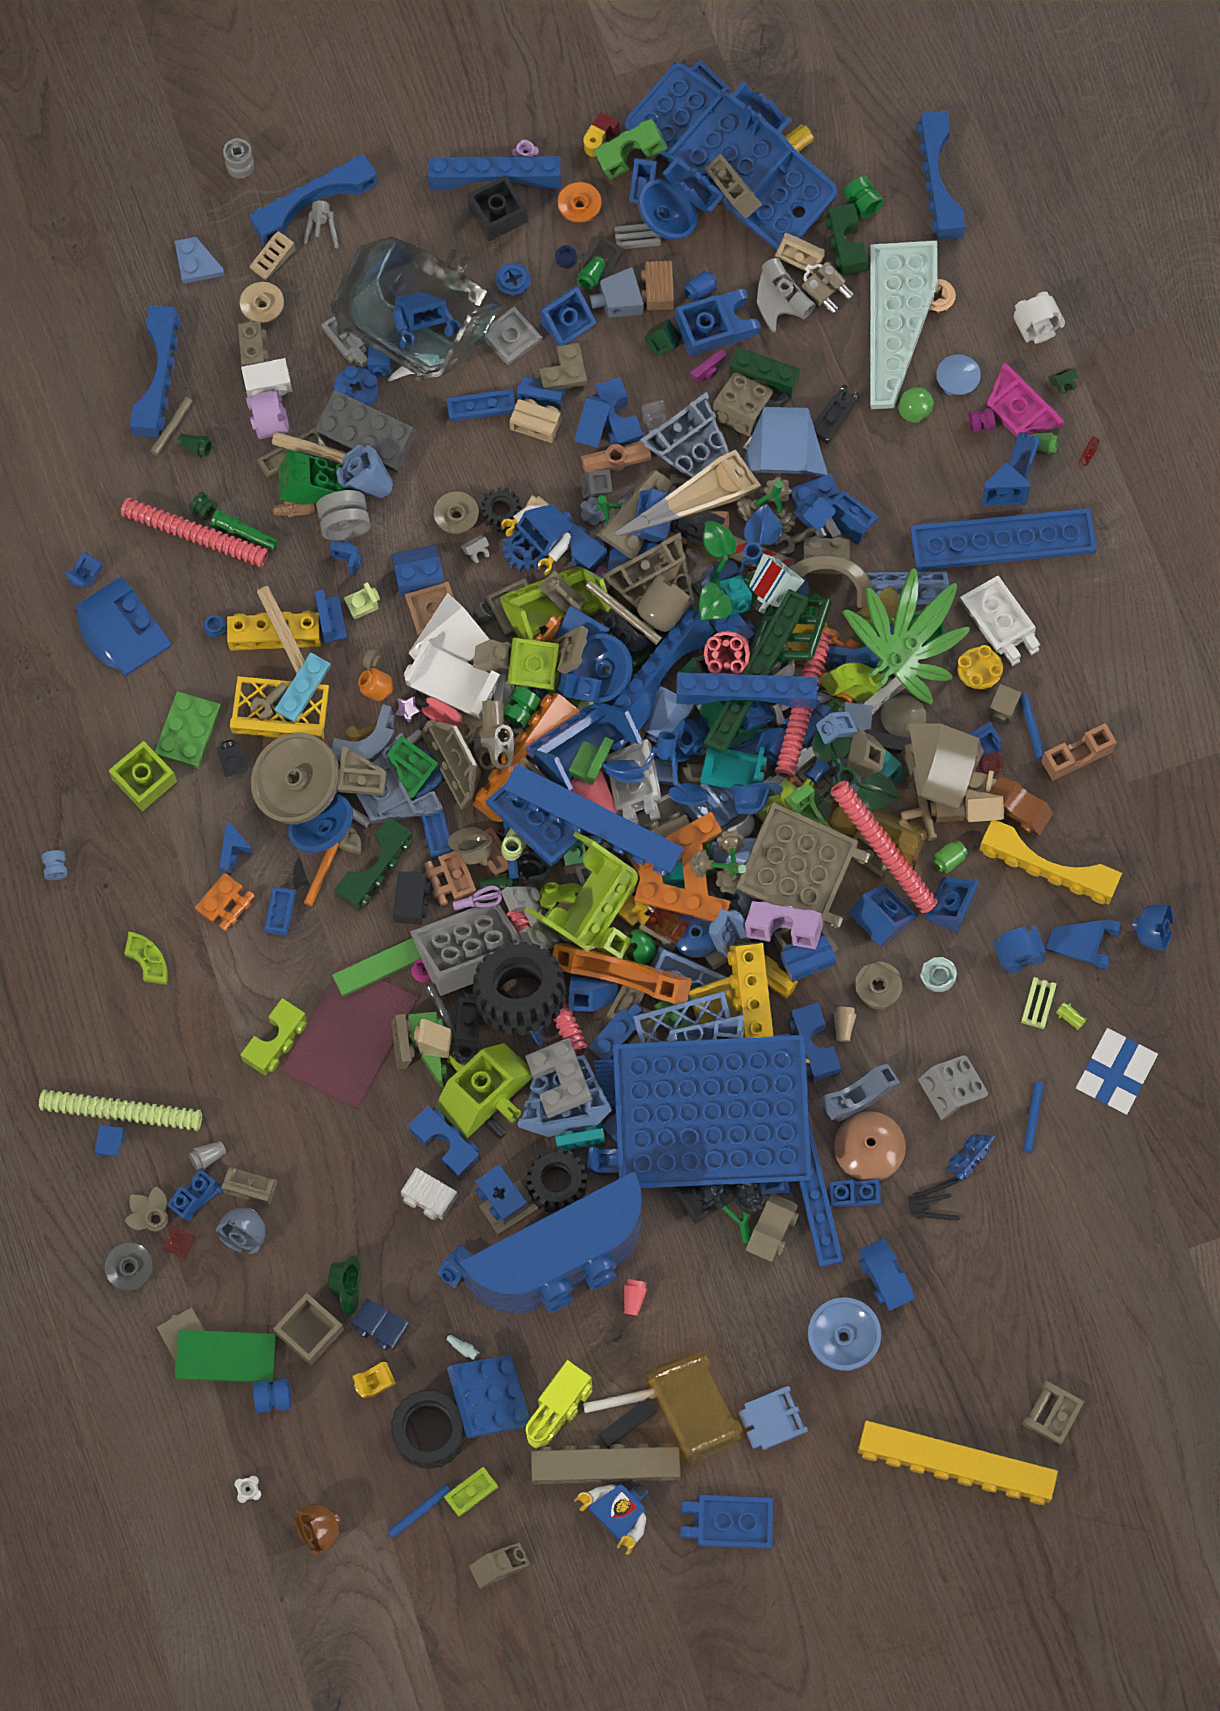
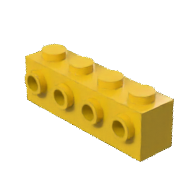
M303 611L300 614L281 612L298 648L321 647L319 613L313 611ZM257 613L252 616L234 614L227 617V642L230 650L284 648L267 613Z
M752 942L730 945L727 957L733 971V975H730L731 987L735 989L736 997L733 998V1008L738 1016L744 1015V1038L774 1037L763 943Z

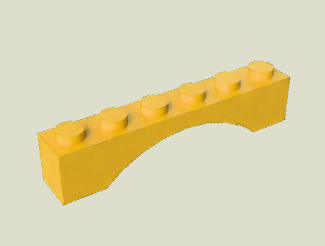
M991 820L980 846V850L987 857L1000 858L1011 867L1019 866L1026 869V872L1030 875L1045 877L1050 883L1057 886L1064 885L1078 895L1085 894L1090 896L1093 901L1099 904L1110 903L1122 875L1121 872L1102 864L1076 868L1049 862L1029 849L1020 839L1014 827L997 820Z

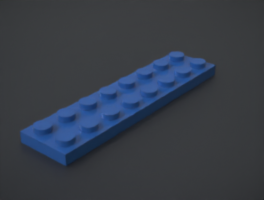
M1090 508L910 526L914 563L917 571L1095 554L1097 550Z

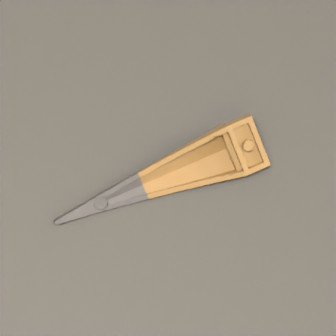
M734 450L720 456L671 494L616 531L612 538L740 500L742 497L757 491L761 485L737 451Z

